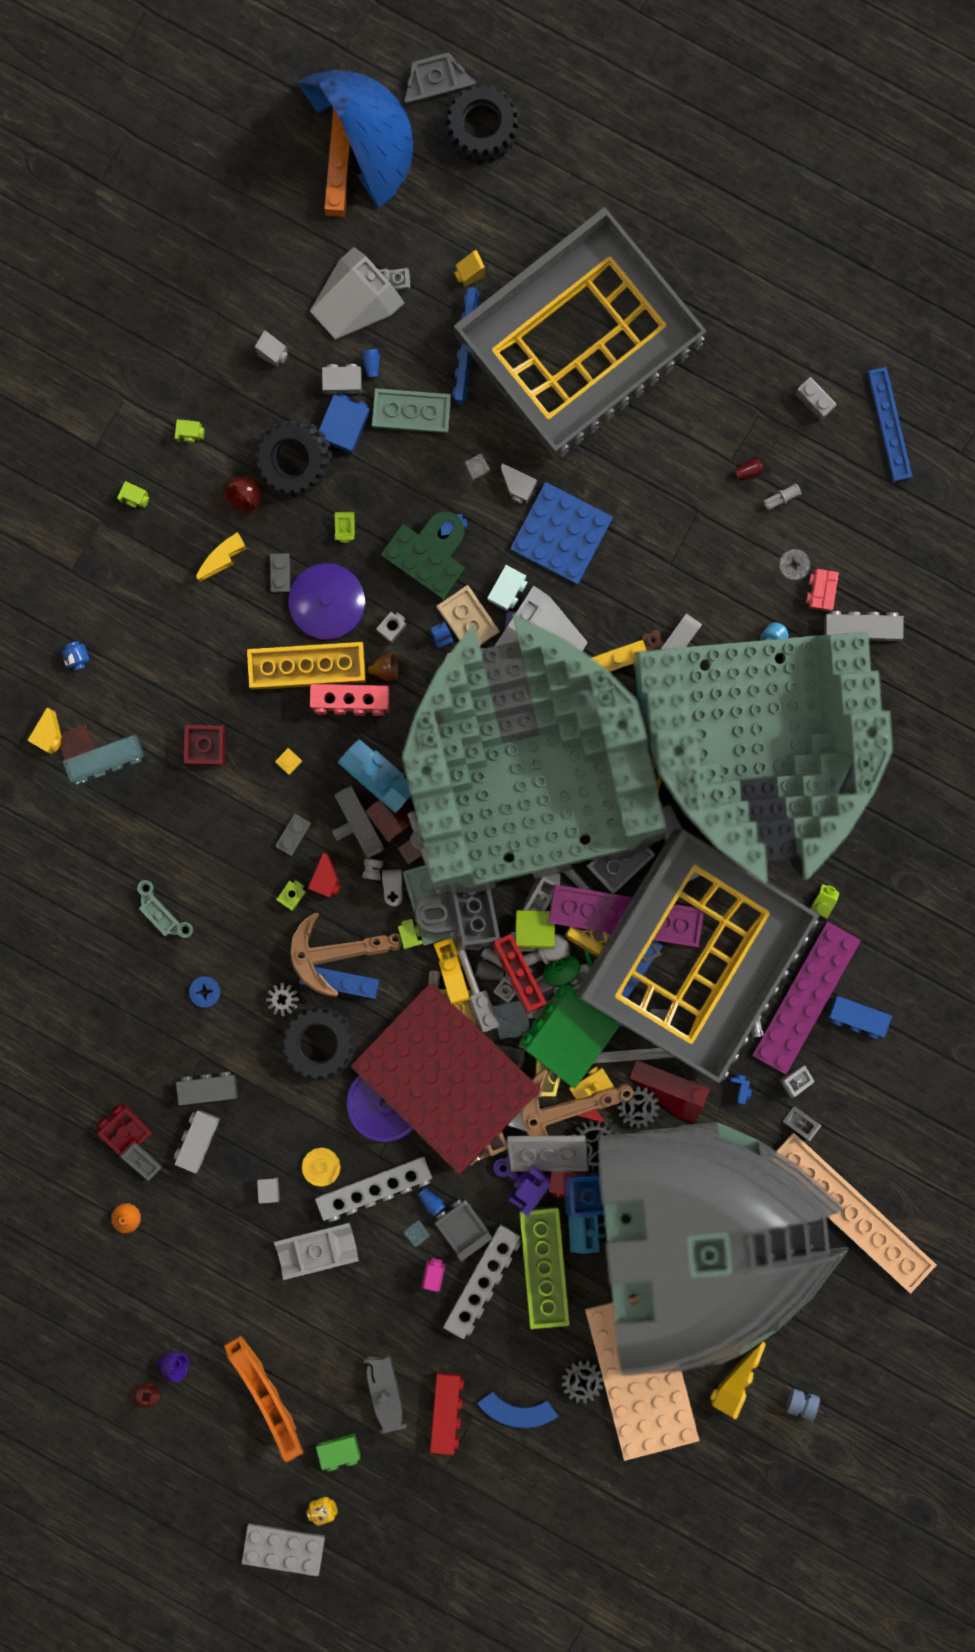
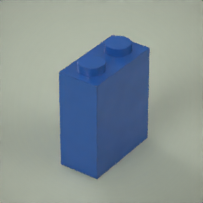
M334 394L319 429V432L322 431L325 434L324 440L329 441L331 446L353 454L370 414V410L367 408L368 405L360 401L354 403L343 394H339V396Z

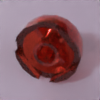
M242 476L233 478L223 488V491H226L224 496L229 504L238 511L240 508L243 509L246 515H251L261 501L259 485L252 478L249 479Z

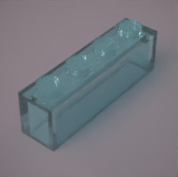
M136 734L64 760L63 764L70 782L76 781V784L88 781L86 778L88 776L94 775L96 778L105 775V770L112 768V771L124 768L123 764L129 761L131 765L141 762V757L145 755Z

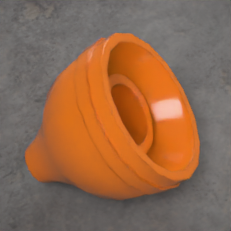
M129 1203L117 1206L111 1216L113 1227L121 1233L134 1231L141 1221L139 1210Z

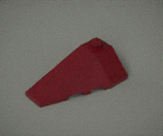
M636 1060L630 1075V1079L642 1089L647 1087V1093L653 1091L652 1097H658V1102L676 1117L695 1124L710 1090L708 1087Z

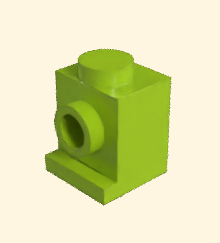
M177 419L175 440L177 442H181V439H184V442L195 443V440L200 441V439L204 438V428H202L200 422Z
M126 481L117 497L120 502L124 503L126 500V504L134 508L136 506L145 508L149 501L146 490Z
M296 880L294 882L289 881L276 900L294 911L306 893L303 890L305 886ZM291 890H294L296 893L293 898L289 897Z
M412 919L402 921V926H398L404 949L423 944L422 940L418 941V937L421 936L418 925L414 926Z

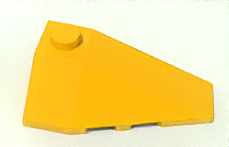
M764 1341L754 1346L719 1384L718 1388H714L710 1396L711 1403L715 1408L734 1419H737L746 1398L744 1389L752 1382L753 1372L751 1371L752 1368L756 1369L766 1345Z

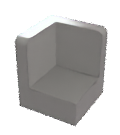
M278 1177L258 1180L259 1203L279 1202Z

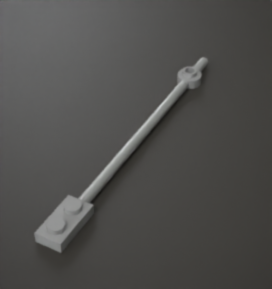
M415 811L407 814L414 831L410 842L415 849L421 851L432 881L424 842L421 841L419 823ZM434 887L436 894L444 893L436 890V888ZM450 932L473 994L469 996L470 1000L468 1002L477 1027L483 1033L499 1027L487 991H479L465 950L458 951L455 932Z

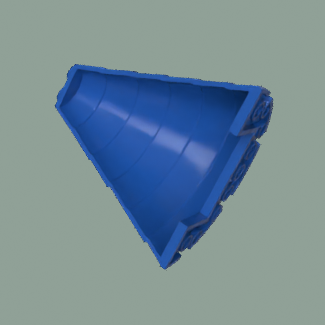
M327 71L298 81L300 88L318 115L331 106L337 112L362 171L358 175V179L379 209L396 194V190L401 183H404L412 162V131L409 119L402 105L386 87L372 78L355 72Z

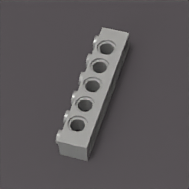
M421 1156L318 1196L315 1200L323 1221L328 1219L329 1222L339 1219L340 1214L346 1212L347 1215L357 1212V1208L363 1205L365 1208L371 1207L376 1204V1200L381 1198L383 1201L389 1200L394 1197V1193L399 1191L401 1194L407 1193L412 1190V1186L417 1184L419 1187L425 1186L430 1183L429 1180L433 1177L425 1156ZM414 1171L417 1176L416 1179L413 1181L407 1180L406 1172ZM396 1178L398 1186L395 1188L389 1187L388 1179ZM378 1185L380 1193L373 1195L369 1190L370 1186ZM352 1193H361L362 1200L355 1202L351 1197ZM334 1200H343L344 1207L337 1209L333 1204Z
M501 1223L499 1224L493 1239L489 1242L444 1323V1329L462 1339L466 1335L470 1336L475 1327L472 1323L475 1318L479 1319L484 1311L482 1305L485 1301L489 1302L494 1293L491 1291L494 1284H499L503 1277L501 1274L504 1267L508 1268L512 1257H510L512 1251H517L522 1242L519 1240L520 1234ZM500 1243H505L508 1246V1250L501 1253L497 1250V1246ZM495 1260L499 1266L497 1269L491 1270L488 1267V1262ZM482 1277H486L489 1280V1284L485 1287L480 1286L478 1280ZM472 1294H476L480 1300L478 1303L473 1304L469 1301V1297ZM461 1312H468L470 1318L467 1321L461 1320L459 1317Z

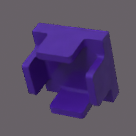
M533 1165L528 1167L529 1172L523 1171L514 1183V1186L518 1188L515 1195L511 1192L508 1195L509 1201L521 1208L522 1212L529 1216L551 1186L549 1174L545 1171L541 1172Z

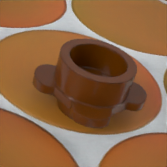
M654 630L650 634H643L642 639L645 641L646 650L663 647L664 642L660 638L661 633L659 630Z

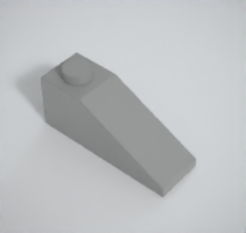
M560 874L536 878L522 910L545 911L552 900L554 885H560Z

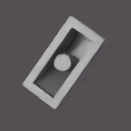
M264 330L255 349L259 357L278 367L280 363L283 364L288 356V353H286L287 348Z
M502 463L501 473L512 500L519 504H522V502L527 504L537 484V480Z

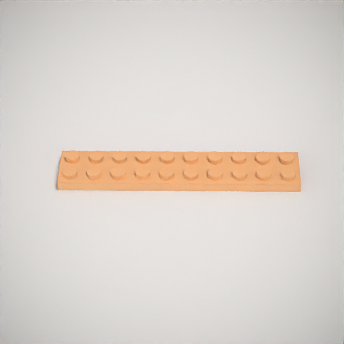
M792 1133L776 1150L804 1169L844 1207L843 1211L828 1218L910 1294L935 1268L936 1264L795 1133Z

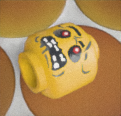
M328 1497L311 1501L307 1510L308 1519L317 1526L332 1522L335 1515H337L336 1504L334 1500H330Z

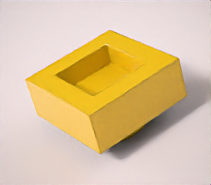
M288 748L275 762L290 775L303 761Z

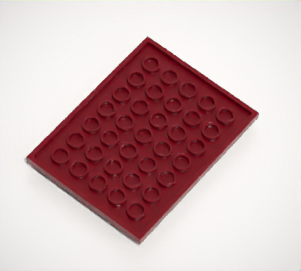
M432 983L414 999L351 1065L460 1175L541 1091L509 1057L454 1004H451L450 1000Z

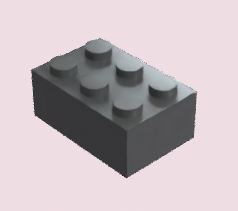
M647 847L629 857L609 861L608 855L595 858L586 867L611 894H614L655 854Z

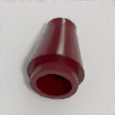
M752 458L736 468L735 472L739 480L760 476V473H763L764 470L760 459Z

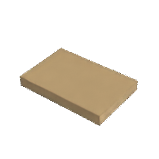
M468 585L436 606L459 641L472 624L475 625L479 646L500 633Z

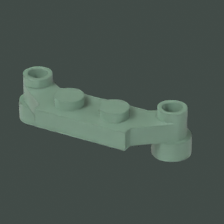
M141 881L137 886V890L141 894V907L139 908L141 912L164 936L174 934L183 938L190 937L193 933L192 925L187 922L179 923L154 896L153 884L150 881ZM145 885L149 886V891L147 892L144 891ZM186 926L189 928V932L187 934L183 932V929Z

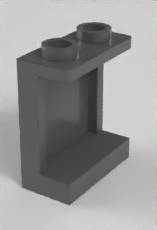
M459 1199L451 1205L452 1209L447 1213L445 1210L435 1217L437 1220L434 1221V1224L450 1243L459 1259L463 1261L493 1239V1236L466 1199L463 1201Z

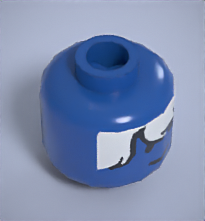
M78 641L64 645L65 649L62 650L61 654L65 666L73 668L74 671L85 668L84 664L89 661L85 645L79 644Z

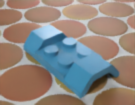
M360 739L338 761V764L395 813L412 796L409 782L404 778L405 775L378 751L374 752Z

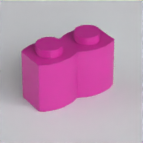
M431 1258V1260L426 1261L422 1288L440 1291L445 1264L442 1263V1260Z

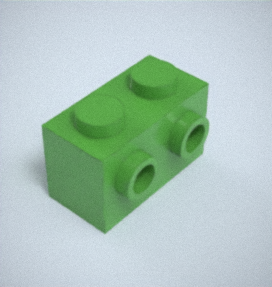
M355 1433L320 1442L316 1446L322 1470H336L342 1464L351 1466L358 1463L357 1460H360L361 1457Z

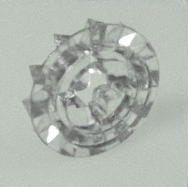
M789 550L780 559V570L789 579H801L810 569V560L801 550ZM793 558L796 563H802L799 566H797L796 571L793 567L789 566V564L792 563Z

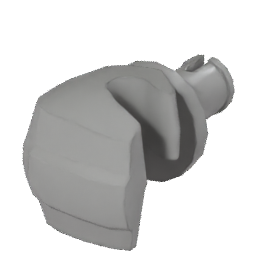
M556 934L554 949H537L523 957L528 966L539 961L547 965L550 963L549 961H558L571 955V946L562 934Z

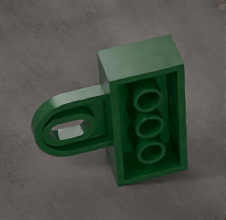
M439 512L431 517L419 535L402 524L381 553V557L444 601L466 571L464 566L451 558L464 538L465 529L463 522L454 513ZM446 521H452L454 529L446 539H440L438 532Z

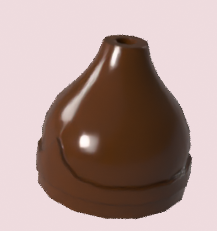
M388 652L379 656L368 667L369 674L375 675L384 681L398 680L399 666L395 654Z

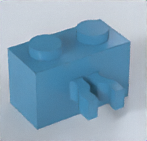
M598 1215L573 1218L568 1216L570 1252L582 1254L599 1252V1238L606 1237L605 1234L599 1233L598 1230L600 1227H605V1223H598Z

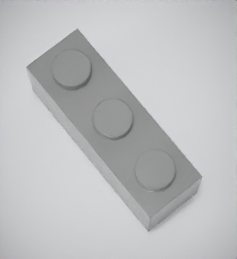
M202 1110L192 1113L189 1120L191 1124L189 1131L185 1130L181 1139L184 1142L181 1149H177L174 1156L176 1160L175 1165L193 1173L199 1171L221 1118Z

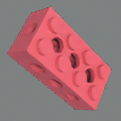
M311 684L310 708L319 715H326L327 711H334L335 715H346V712H353L354 715L364 716L366 712H372L373 716H385V713H389V687ZM330 696L335 697V701L332 704L326 703L327 698ZM348 697L355 698L352 704L345 703ZM368 697L374 698L373 703L370 705L364 703Z

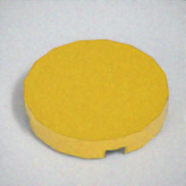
M322 1147L307 1153L302 1163V1172L306 1180L312 1185L320 1187L334 1182L341 1168L337 1155L330 1149Z

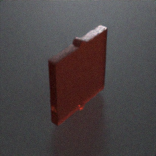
M85 724L73 729L69 728L68 731L61 733L60 749L67 767L79 762L84 763V760L97 756Z

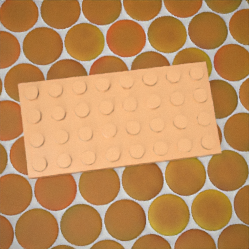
M638 1295L628 1298L631 1304H637L640 1300ZM614 1302L585 1309L624 1461L698 1442L699 1437L682 1372L622 1376L616 1344Z

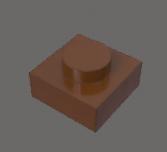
M410 841L398 848L408 865L422 856L421 851L415 849Z

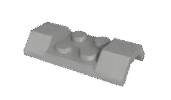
M350 1223L274 1242L281 1264L283 1280L359 1261Z

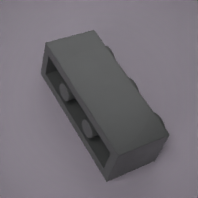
M230 1071L221 1072L218 1077H212L211 1074L200 1075V1079L193 1080L192 1076L181 1077V1081L176 1082L179 1105L238 1098L236 1074L231 1075Z

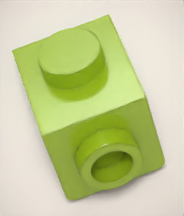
M335 512V540L340 542L354 540V512Z
M822 884L810 910L828 918L838 900L839 892L832 886Z

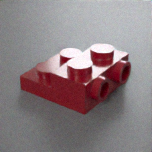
M125 1103L114 1106L111 1110L112 1114L107 1119L105 1117L101 1118L96 1124L97 1134L119 1156L133 1141L140 1145L152 1134L151 1130Z

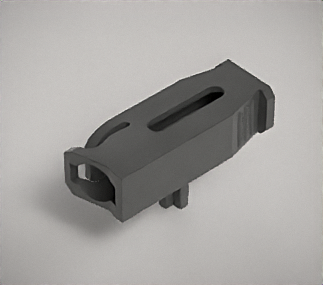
M352 785L335 793L334 796L348 820V823L332 831L336 840L339 841L354 833L368 859L385 851Z
M391 1355L365 1357L363 1359L364 1364L370 1363L367 1366V1379L375 1414L382 1426L380 1427V1434L406 1428V1421H402V1402Z

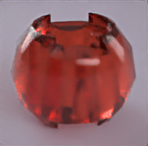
M150 1383L140 1385L135 1393L137 1404L143 1408L154 1407L159 1401L158 1389ZM144 1392H146L147 1394L151 1393L150 1400L148 1398H143L145 1394Z

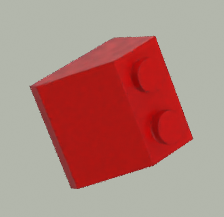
M323 853L308 889L332 898L333 895L337 896L341 885L338 884L339 878L330 856Z

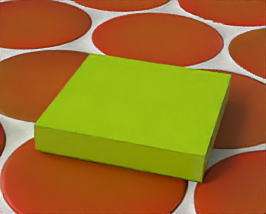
M517 910L516 944L518 948L554 949L555 924L548 923L550 911Z

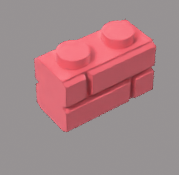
M816 569L814 574H810L809 585H812V588L806 597V603L809 604L808 609L824 612L833 611L838 572Z

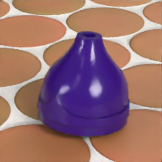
M181 1352L168 1353L163 1357H159L156 1361L162 1375L171 1382L181 1381L189 1367L188 1357Z

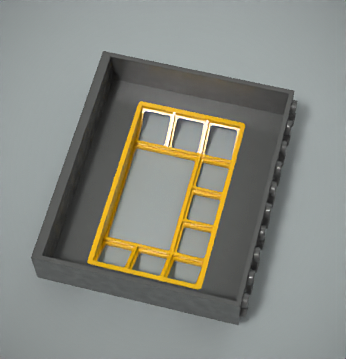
M605 207L454 325L455 337L554 459L564 457L572 445H579L584 440L583 437L586 434H593L599 428L598 425L601 422H608L614 417L613 413L618 409L621 411L627 407L630 399L633 397L636 399L644 393L643 389L648 385L652 387L659 381V376L663 373L665 375L670 373L674 369V364L678 361L680 363L685 361L692 350H699L704 345L703 342L707 332ZM610 265L622 279L623 283L605 298L592 282ZM588 287L618 323V326L555 376H551L521 338L581 290ZM628 287L640 301L641 305L623 320L610 303ZM646 309L659 326L643 341H640L628 325ZM623 330L636 346L619 360H616L604 344ZM517 343L529 357V360L513 369L500 352ZM600 349L612 365L593 379L581 365V362ZM531 365H535L547 382L530 391L517 374ZM576 368L588 384L569 398L557 381ZM549 387H553L565 403L548 413L535 396Z
M674 829L574 996L707 1078L720 1083L721 1080L723 1081L729 1073L728 1068L731 1063L734 1064L736 1062L740 1048L744 1047L748 1042L749 1037L747 1036L750 1031L754 1030L758 1025L759 1020L757 1019L760 1014L767 1010L770 997L777 993L779 982L787 976L788 967L796 961L798 950L808 941L807 935L810 930L817 926L819 915L768 882L767 884L762 883L739 864L687 831ZM694 872H697L713 883L699 902L682 892ZM719 887L737 898L723 917L705 906ZM678 897L719 921V924L678 993L673 995L637 973L635 969ZM743 902L761 913L748 931L729 921ZM725 926L743 937L731 958L713 947ZM709 953L714 954L727 963L716 984L698 974V970ZM631 976L648 986L640 1006L622 996V991ZM693 979L711 989V993L700 1010L682 1000ZM654 990L672 1001L664 1021L646 1011ZM678 1005L696 1016L688 1036L670 1025Z

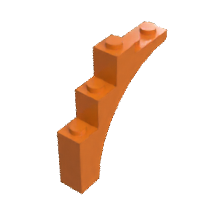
M242 1336L226 1344L224 1347L228 1358L244 1380L263 1413L284 1461L288 1462L302 1454L303 1451L295 1432L296 1427L293 1418L281 1403L277 1389L266 1376L262 1362Z

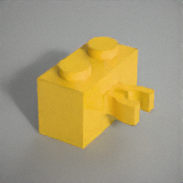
M595 1067L587 1072L588 1076L582 1079L575 1089L569 1088L575 1098L580 1099L614 1086L603 1068L598 1069Z

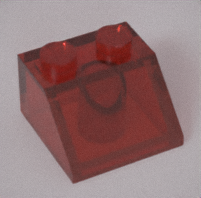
M381 800L365 811L388 842H391L411 826L407 814L413 812V810L406 802L396 813Z

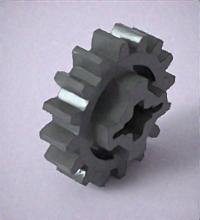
M637 1085V1090L633 1089V1095H643V1097L635 1098L633 1096L628 1101L621 1100L622 1104L618 1105V1109H622L619 1116H625L623 1122L630 1121V1127L634 1123L637 1124V1128H640L642 1123L647 1127V1121L653 1123L654 1119L652 1116H658V1113L655 1111L659 1109V1105L655 1104L658 1101V1097L652 1098L653 1091L647 1093V1087L640 1090V1086ZM624 1091V1092H623V1095H624V1096H628L629 1093H627L626 1091ZM649 1101L651 1102L652 1106L651 1112H649V1110L646 1108V1105L649 1103ZM626 1102L631 1105V1109L628 1112L625 1107ZM635 1104H642V1110H635ZM642 1116L643 1119H635L634 1117Z
M579 1360L578 1365L572 1362L571 1369L565 1368L568 1374H562V1378L566 1379V1381L562 1382V1386H567L564 1389V1393L570 1392L569 1399L571 1400L573 1397H576V1403L580 1399H583V1402L586 1403L587 1398L594 1401L593 1395L599 1396L598 1389H603V1385L599 1384V1382L604 1381L603 1377H598L601 1374V1370L595 1371L596 1364L589 1366V1360L585 1364H582V1361ZM580 1369H586V1370H589L590 1372H588V1373L581 1372ZM574 1373L575 1379L570 1384V1377ZM579 1375L581 1378H583V1380L587 1379V1388H585V1386L582 1383L578 1384ZM596 1379L595 1386L591 1390V1382H593ZM580 1390L583 1391L585 1394H579L575 1391Z

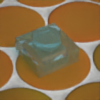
M419 1220L403 1232L415 1248L431 1235Z

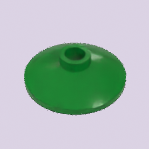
M573 956L558 961H551L544 969V980L547 984L559 987L563 983L568 984L578 976L580 963Z

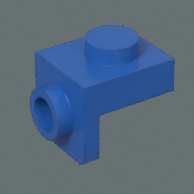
M735 1074L734 1077H729V1081L740 1083L736 1102L746 1104V1100L749 1101L751 1096V1089H749L750 1081L745 1080L746 1076Z

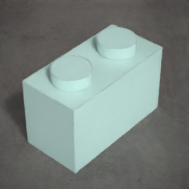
M506 565L488 596V601L505 611H508L509 608L513 609L518 601V598H516L518 592H523L527 585L525 581L526 575Z

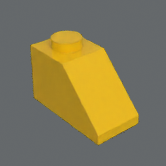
M477 250L456 264V272L454 274L459 283L462 282L464 287L485 277V267Z
M46 708L28 741L53 754L60 747L62 737L56 713Z
M458 957L439 961L451 1004L470 1000Z

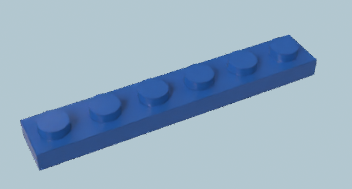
M468 287L467 293L464 294V305H466L465 312L462 313V319L477 308L479 293L476 288ZM461 344V349H458L457 352L459 368L455 370L457 385L453 388V398H455L458 404L466 405L471 355Z

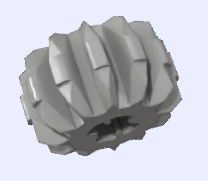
M281 983L280 990L277 985H274L275 993L270 990L268 991V994L273 997L266 998V1001L273 1002L268 1008L271 1009L275 1006L274 1014H277L279 1009H281V1016L285 1015V1009L291 1014L290 1006L295 1009L298 1007L292 1003L293 1001H299V998H293L292 996L297 993V990L289 992L292 988L291 985H288L285 990L284 983ZM280 994L287 996L285 1005L278 1002Z

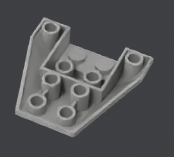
M353 247L337 263L310 312L332 337L337 340L390 317L405 303L392 284L363 253Z
M533 586L515 615L566 639L583 651L588 642L551 597ZM514 619L511 620L495 646L518 641Z

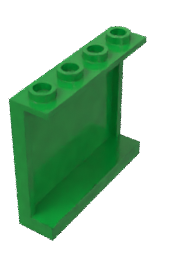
M563 983L557 988L551 1001L544 1006V1011L534 1020L529 1032L522 1037L518 1047L527 1051L562 1079L563 1083L575 1089L614 1035L619 1025L607 1015L574 996L576 990Z

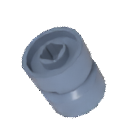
M793 1388L788 1397L786 1413L795 1416L801 1414L802 1418L813 1421L819 1407L820 1398L809 1393L804 1395L803 1391Z

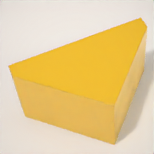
M452 938L434 944L440 961L457 956L459 964L462 966Z

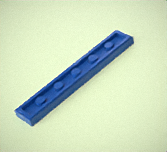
M887 367L870 370L867 374L892 481L897 482L911 479L912 473Z

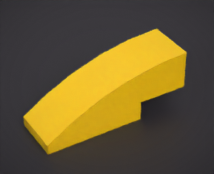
M238 532L226 539L208 556L196 575L199 582L233 565L230 557L247 549Z

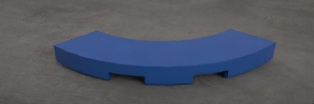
M492 1391L477 1402L481 1409L490 1417L500 1423L513 1427H536L558 1417V1414L548 1400L530 1407H516L503 1401Z

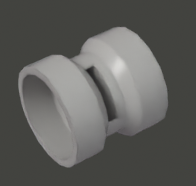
M364 859L365 871L362 874V878L381 880L380 869L383 867V861Z

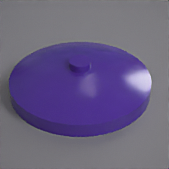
M318 564L304 570L294 581L289 593V610L294 622L304 633L320 640H334L349 634L359 624L365 609V595L359 580L348 569L336 564Z
M360 1075L354 1080L347 1097V1110L352 1124L362 1135L379 1142H393L406 1137L414 1130Z

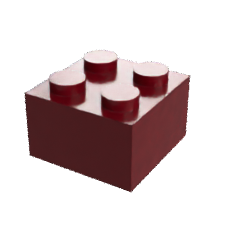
M185 725L184 764L225 766L226 727L217 725Z

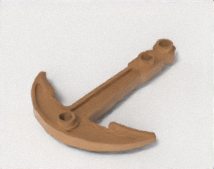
M316 912L306 918L297 928L292 938L290 955L293 968L302 982L316 992L337 997L338 992L326 982L320 973L317 975L314 965L360 955L369 956L386 953L389 950L397 951L401 949L403 943L401 936L395 933L389 937L383 935L366 938L363 941L309 948L308 939H310L312 928L319 917V914ZM302 955L304 958L300 959L298 956Z
M543 1069L532 1079L541 1091L522 1110V1119L529 1136H549L545 1126L596 1108L602 1109L618 1104L621 1100L628 1101L633 1097L634 1092L629 1084H621L618 1088L611 1087L595 1092L591 1096L540 1109L538 1098H541L542 1086L548 1073L546 1069ZM629 1091V1095L623 1096V1092ZM605 1097H611L610 1101L605 1102ZM532 1119L537 1120L535 1124H530Z

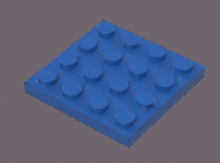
M545 482L510 550L578 585L613 517Z

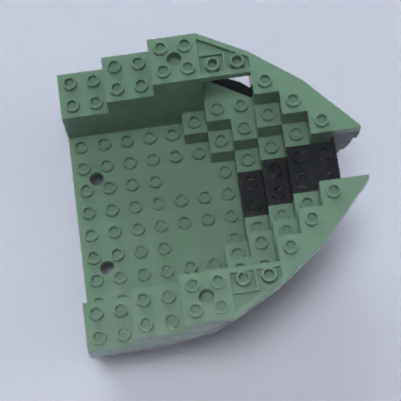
M868 632L803 636L633 652L638 707L647 738L648 752L655 768L683 809V812L716 848L762 883L767 884L766 861L788 859L799 876L803 879H808L847 837L873 796L892 753L890 711L881 710L879 671H871ZM777 653L783 655V662L781 664L775 661ZM702 660H707L709 663L706 671L700 668ZM854 780V791H848Z

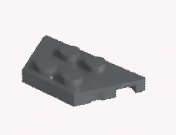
M450 53L412 62L405 104L408 105L468 89L470 86H476V83Z

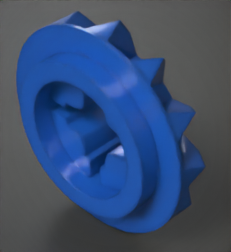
M199 977L191 984L189 995L192 1002L197 1006L210 1007L219 999L220 988L214 979ZM204 983L206 989L213 990V992L207 994L206 1000L203 994H197V992L203 990Z

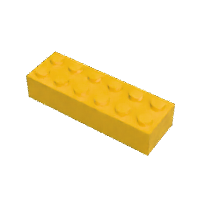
M363 642L247 649L249 688L251 690L311 686V684L366 683Z

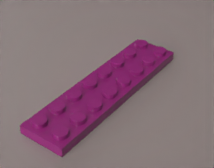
M554 885L548 923L612 933L633 897ZM674 904L653 940L699 947L704 912L698 908Z
M828 921L825 923L752 1056L787 1074L861 941L860 939Z

